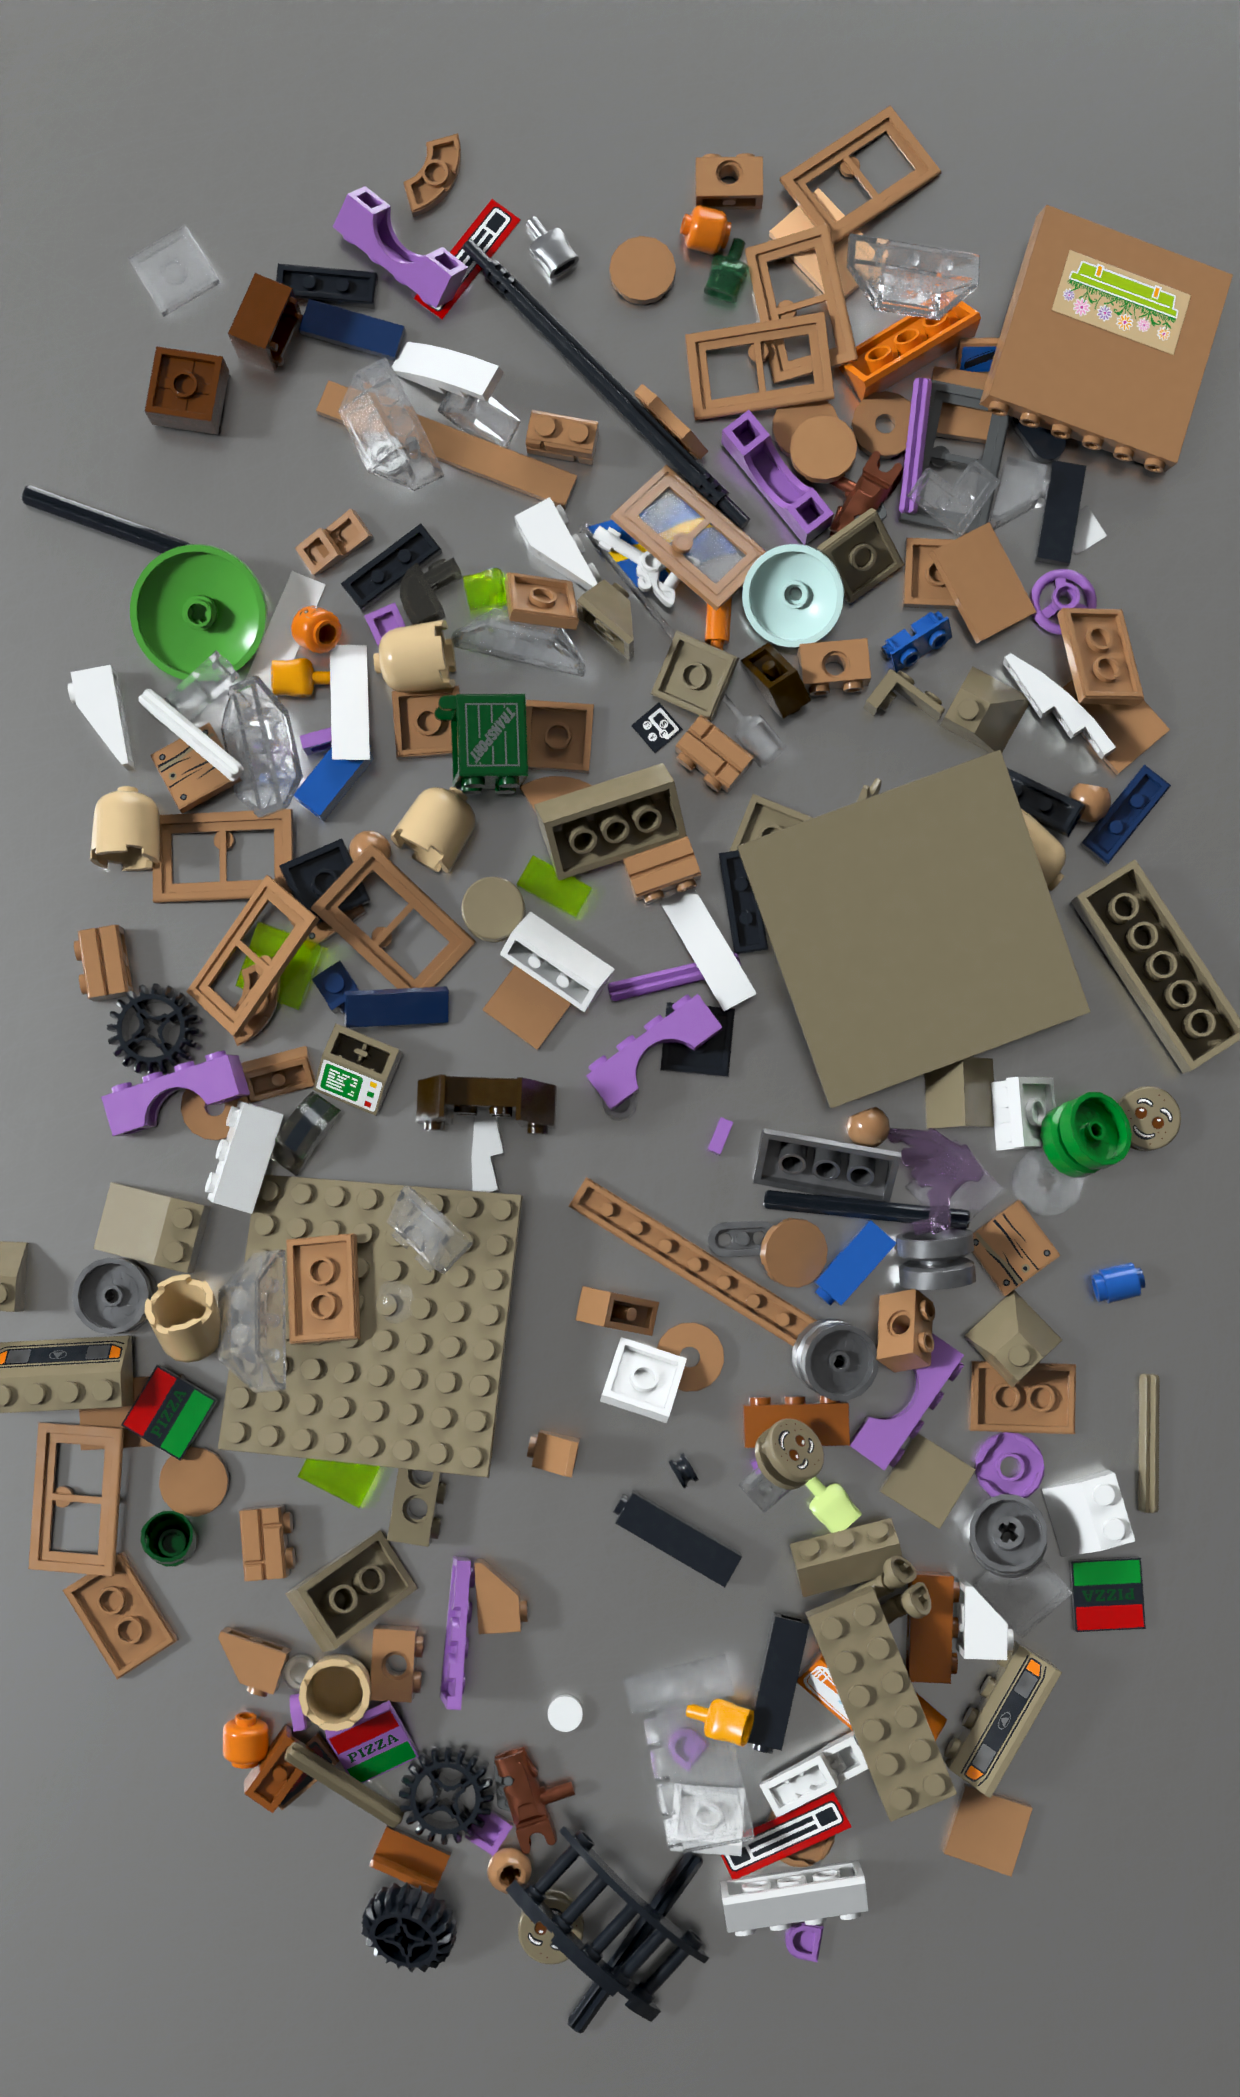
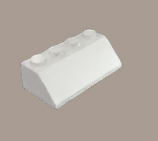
M859 1860L720 1882L727 1932H735L736 1936L752 1935L756 1933L757 1928L770 1927L772 1931L785 1930L791 1927V1923L805 1921L806 1925H818L826 1922V1918L840 1916L842 1920H850L860 1917L861 1912L868 1911L865 1876Z

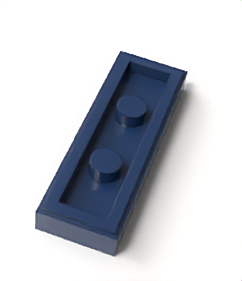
M309 299L299 331L300 334L395 361L404 337L405 327Z
M1144 764L1110 806L1107 814L1096 823L1080 845L1103 864L1108 865L1171 785Z
M447 986L345 991L346 1028L448 1023L449 990Z

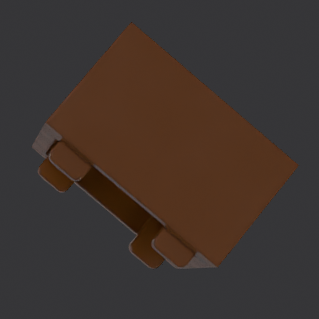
M254 274L228 332L238 358L274 373L278 365L283 366V353L297 322L301 323L303 319L293 288L260 274Z
M156 346L145 406V413L152 425L218 435L229 376V369L223 356Z

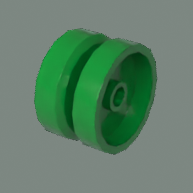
M1087 1092L1048 1111L1042 1121L1040 1137L1048 1160L1060 1173L1072 1178H1083L1123 1160L1130 1150L1132 1133L1126 1114L1112 1097L1101 1092Z

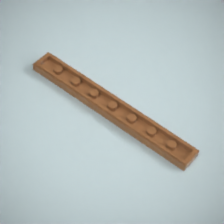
M328 380L316 409L318 415L380 439L396 441L406 449L542 501L550 497L555 506L560 504L563 509H566L577 481V475L330 380Z
M587 1177L569 1204V1207L792 1346H794L798 1335L809 1324L817 1321Z

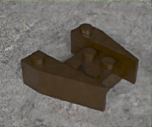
M442 1074L418 1080L416 1122L424 1124V1130L445 1131V1125H453L454 1113H457L458 1116H477L478 1110H489V1114L492 1117L509 1118L512 1117V1111H516L515 1120L521 1127L527 1128V1134L546 1135L548 1134V1128L556 1129L557 1086L523 1077H517V1079L457 1077Z

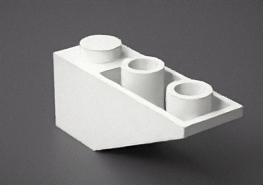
M549 497L514 516L516 527L533 556L586 591L601 581L595 565L592 562L587 565L582 556L585 548L576 533L571 536L566 524L569 523V519L560 504L555 507Z

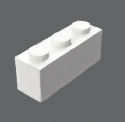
M529 912L512 931L500 953L501 956L583 1012L588 1009L602 992L615 970L532 912Z
M240 1100L237 1107H231L226 1121V1126L230 1127L226 1140L221 1139L216 1151V1159L219 1160L216 1173H210L205 1186V1192L209 1193L208 1200L250 1214L253 1213L284 1116L283 1114Z

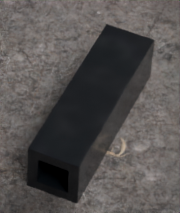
M634 1490L629 1497L623 1494L613 1513L618 1515L615 1524L724 1588L742 1558L740 1552Z
M773 1612L752 1707L754 1722L747 1742L753 1744L752 1749L769 1754L773 1753V1749L782 1751L810 1625L808 1620Z

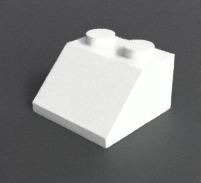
M1104 1470L1041 1489L1061 1557L1103 1551L1135 1541L1115 1472Z
M957 1578V1582L960 1585V1598L956 1609V1617L959 1620L956 1650L964 1659L1007 1660V1651H1013L1014 1646L1013 1629H1008L1007 1622L964 1578Z

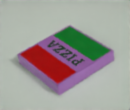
M390 1701L366 1711L363 1717L350 1728L341 1731L325 1730L326 1739L347 1774L361 1783H365L419 1757L414 1742Z

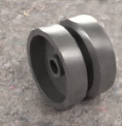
M931 1228L904 1232L897 1235L898 1256L909 1260L899 1266L901 1287L915 1290H940L963 1287L976 1282L975 1263L964 1257L974 1251L973 1232L971 1230Z
M113 1257L97 1260L84 1268L74 1283L72 1300L75 1313L84 1325L98 1333L113 1335L134 1331L148 1322L145 1315V1301L147 1298L151 1299L152 1295L157 1292L155 1279L148 1269L135 1260ZM113 1289L119 1294L118 1300L114 1303L112 1301L115 1297L112 1292Z
M821 1319L809 1324L798 1335L792 1351V1364L799 1380L807 1388L833 1401H848L861 1396L873 1384L878 1372L879 1361L876 1360L877 1349L875 1343L866 1332L839 1319Z
M1000 1494L987 1499L976 1509L970 1522V1543L976 1560L988 1572L1001 1578H1018L1031 1573L1042 1562L1047 1550V1525L1041 1511L1031 1501L1018 1495ZM1012 1532L1016 1539L1014 1542L1009 1539L1005 1543L1002 1540L1003 1534Z

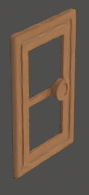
M890 105L780 177L779 181L814 227L829 224L832 242L835 245L939 176L941 170ZM886 132L915 170L878 194L859 170V160L850 155ZM841 162L839 166L841 174L848 178L855 176L872 199L837 222H834L806 184Z
M823 224L745 248L760 322L795 317L797 310L827 301L836 347L829 349L831 368L858 361L829 224ZM815 248L825 294L796 303L784 300L777 306L767 263ZM784 339L765 342L769 350L768 359L775 385L813 374L811 355L789 361Z
M825 312L685 334L695 421L742 414L748 410L755 412L835 399ZM809 335L814 384L766 391L763 362L767 360L769 350L763 342ZM751 344L748 354L750 359L756 363L759 392L712 400L706 351Z
M275 809L160 815L159 863L153 862L152 868L153 903L250 899L263 880L227 881V851L231 850L235 845V837L229 831L274 829V880L291 894L279 865L293 860V810ZM217 832L214 836V845L219 849L220 882L173 884L172 834Z
M372 843L311 907L320 918L397 989L434 987L476 942ZM373 870L408 905L387 927L375 928L370 938L338 906ZM413 909L449 941L415 979L381 948L390 944L392 940L391 932Z
M266 875L186 992L232 1036L238 1038L320 919L272 877ZM269 901L296 924L273 958L267 955L259 957L242 942ZM238 947L256 963L255 970L261 976L237 1011H235L210 986Z
M38 1422L28 1569L115 1576L124 1428ZM58 1443L105 1446L102 1497L74 1495L73 1490L68 1486H61L55 1489ZM73 1502L101 1504L98 1555L50 1551L53 1504L61 1508L68 1507Z

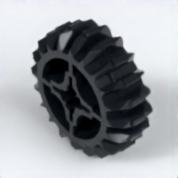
M154 983L151 987V994H149V990L145 985H140L139 997L130 990L126 993L130 1000L128 1004L118 999L116 1004L123 1008L121 1013L110 1012V1017L118 1020L117 1024L107 1025V1030L117 1032V1035L110 1037L108 1042L111 1045L120 1044L113 1054L116 1057L126 1055L122 1062L125 1067H130L135 1062L134 1072L141 1074L147 1065V1073L149 1075L156 1073L157 1066H159L160 1071L167 1075L169 1074L168 1063H171L174 1067L181 1064L178 1060L179 1056L186 1060L192 1058L185 1049L187 1046L192 1048L198 1047V1043L190 1040L191 1035H200L201 1030L191 1027L190 1024L200 1021L198 1015H187L195 1006L191 1002L182 1005L186 997L183 993L179 992L173 997L174 988L167 986L161 995V986ZM164 1003L171 1006L174 1011L169 1014L164 1013L160 1016H153L145 1005ZM137 1013L139 1027L131 1035L132 1038L129 1039V1024L133 1015ZM148 1020L159 1026L157 1032L160 1040L150 1034L148 1036V1033L151 1031ZM179 1020V1037L175 1045L171 1047L169 1032L176 1025V1021ZM149 1043H154L162 1051L163 1055L144 1057L138 1054L135 1048L140 1045L145 1046Z
M446 1746L444 1757H441L437 1747L431 1750L432 1760L426 1754H420L418 1759L422 1767L413 1762L409 1765L408 1769L414 1776L404 1775L401 1782L410 1788H404L399 1791V1797L410 1799L401 1804V1811L413 1812L407 1817L406 1823L408 1825L416 1821L420 1823L415 1831L417 1835H421L425 1828L429 1830L427 1839L429 1842L434 1841L436 1833L442 1834V1845L448 1843L449 1834H453L455 1842L460 1843L462 1841V1830L470 1838L473 1837L475 1831L471 1827V1823L483 1828L485 1820L479 1817L478 1814L490 1815L492 1808L483 1802L494 1800V1793L484 1791L493 1785V1780L491 1778L480 1779L487 1772V1767L484 1765L475 1770L474 1766L478 1761V1757L473 1755L466 1762L463 1760L466 1754V1750L463 1748L460 1749L457 1757H453L452 1746ZM452 1768L460 1771L465 1776L457 1779H448L442 1772H438L437 1769ZM427 1775L431 1780L430 1785L433 1789V1795L426 1803L421 1805L418 1789L420 1781ZM473 1785L475 1805L466 1815L463 1811L460 1795L466 1791V1788ZM439 1788H443L446 1792L456 1790L452 1797L454 1803L450 1802L448 1798L437 1801L442 1792ZM437 1811H444L457 1821L443 1822L434 1819L428 1814L432 1815Z
M408 1882L403 1887L393 1883L390 1888L382 1887L379 1892L374 1893L373 1897L370 1898L362 1916L363 1920L361 1923L363 1924L361 1934L367 1938L366 1945L374 1947V1955L385 1957V1963L391 1961L397 1965L398 1969L401 1966H405L411 1973L415 1968L426 1972L429 1967L436 1969L439 1963L445 1962L446 1958L450 1955L457 1938V1921L452 1917L453 1910L445 1908V1900L434 1898V1891L426 1893L422 1891L421 1885L415 1889Z

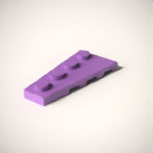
M453 1556L439 1696L446 1709L461 1710L462 1694H464L465 1689L464 1659H467L469 1638L466 1637L467 1623H470L472 1618V1602H468L469 1588H474L475 1567L471 1566V1561L467 1557Z

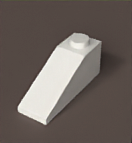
M112 665L71 672L72 683L68 684V693L72 704L76 703L77 707L119 762L128 771L135 770L118 672Z

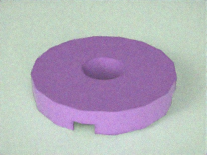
M1001 1432L990 1436L980 1445L975 1456V1474L979 1485L992 1497L1000 1494L1018 1495L1023 1498L1030 1497L1042 1482L1045 1466L1039 1447L1030 1438L1017 1432ZM1006 1457H1014L1019 1464L1018 1472L1011 1477L1004 1476L1000 1470V1464Z

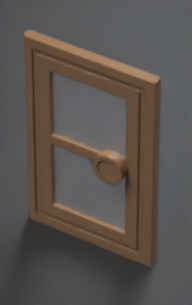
M667 464L610 517L716 611L743 586L750 567L761 555L767 552Z

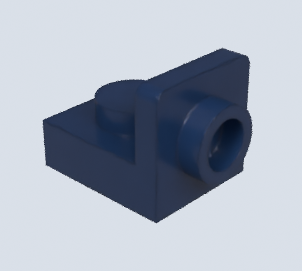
M340 960L312 978V981L334 1014L339 1011L345 1014V991H360Z

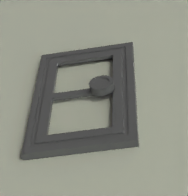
M931 380L932 389L918 510L916 514L900 513L899 520L967 534L989 521L1011 416L992 414L982 460L950 454L949 450L944 446L934 447L943 403L988 411V408L979 405L983 394L981 389ZM948 461L981 467L971 515L921 505L930 462L936 467H943Z

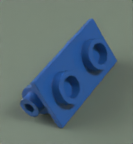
M939 611L936 613L929 612L911 624V629L915 633L914 636L911 637L906 629H903L885 640V645L881 649L887 658L891 657L896 673L905 667L914 665L919 658L933 649L941 648L952 638L950 622L947 616L944 618Z

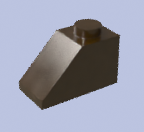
M769 642L740 660L767 703L782 719L798 712L801 707L811 701L798 671Z

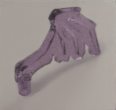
M931 1127L929 1131L890 1128L887 1138L891 1143L904 1142L914 1146V1148H903L901 1151V1160L904 1165L915 1169L911 1171V1176L917 1180L920 1187H933L927 1193L930 1201L929 1219L912 1222L915 1236L930 1232L936 1234L948 1230L951 1227V1197L965 1182H979L984 1175V1171L967 1144L960 1146Z

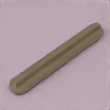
M1142 1374L1139 1377L1138 1509L1143 1513H1156L1159 1510L1160 1378L1156 1374Z
M293 1742L287 1748L284 1758L288 1763L389 1827L395 1828L402 1822L404 1812L393 1802L302 1744Z

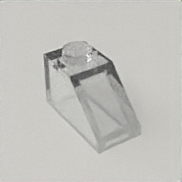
M448 391L438 409L439 413L459 429L504 448H508L521 423L517 417L491 396L488 402L471 395H467L464 398Z
M1012 456L1007 457L989 518L993 530L1033 509L1039 497L1045 499L1050 479L1045 478L1046 465Z
M216 650L164 699L191 721L240 675L233 669L232 664Z

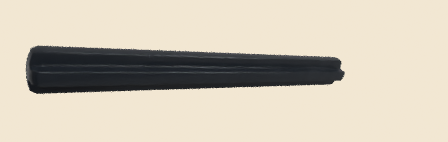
M27 485L24 488L21 500L26 505L159 553L192 544L31 485Z
M767 1190L764 1195V1207L767 1209L962 1229L968 1228L970 1224V1212L961 1209Z
M686 1852L649 1905L666 1917L702 1866L703 1859L697 1853ZM640 1916L607 1964L614 1969L616 1966L621 1967L656 1928ZM594 1982L569 2016L567 2024L574 2031L580 2034L583 2033L605 2003L609 1994Z

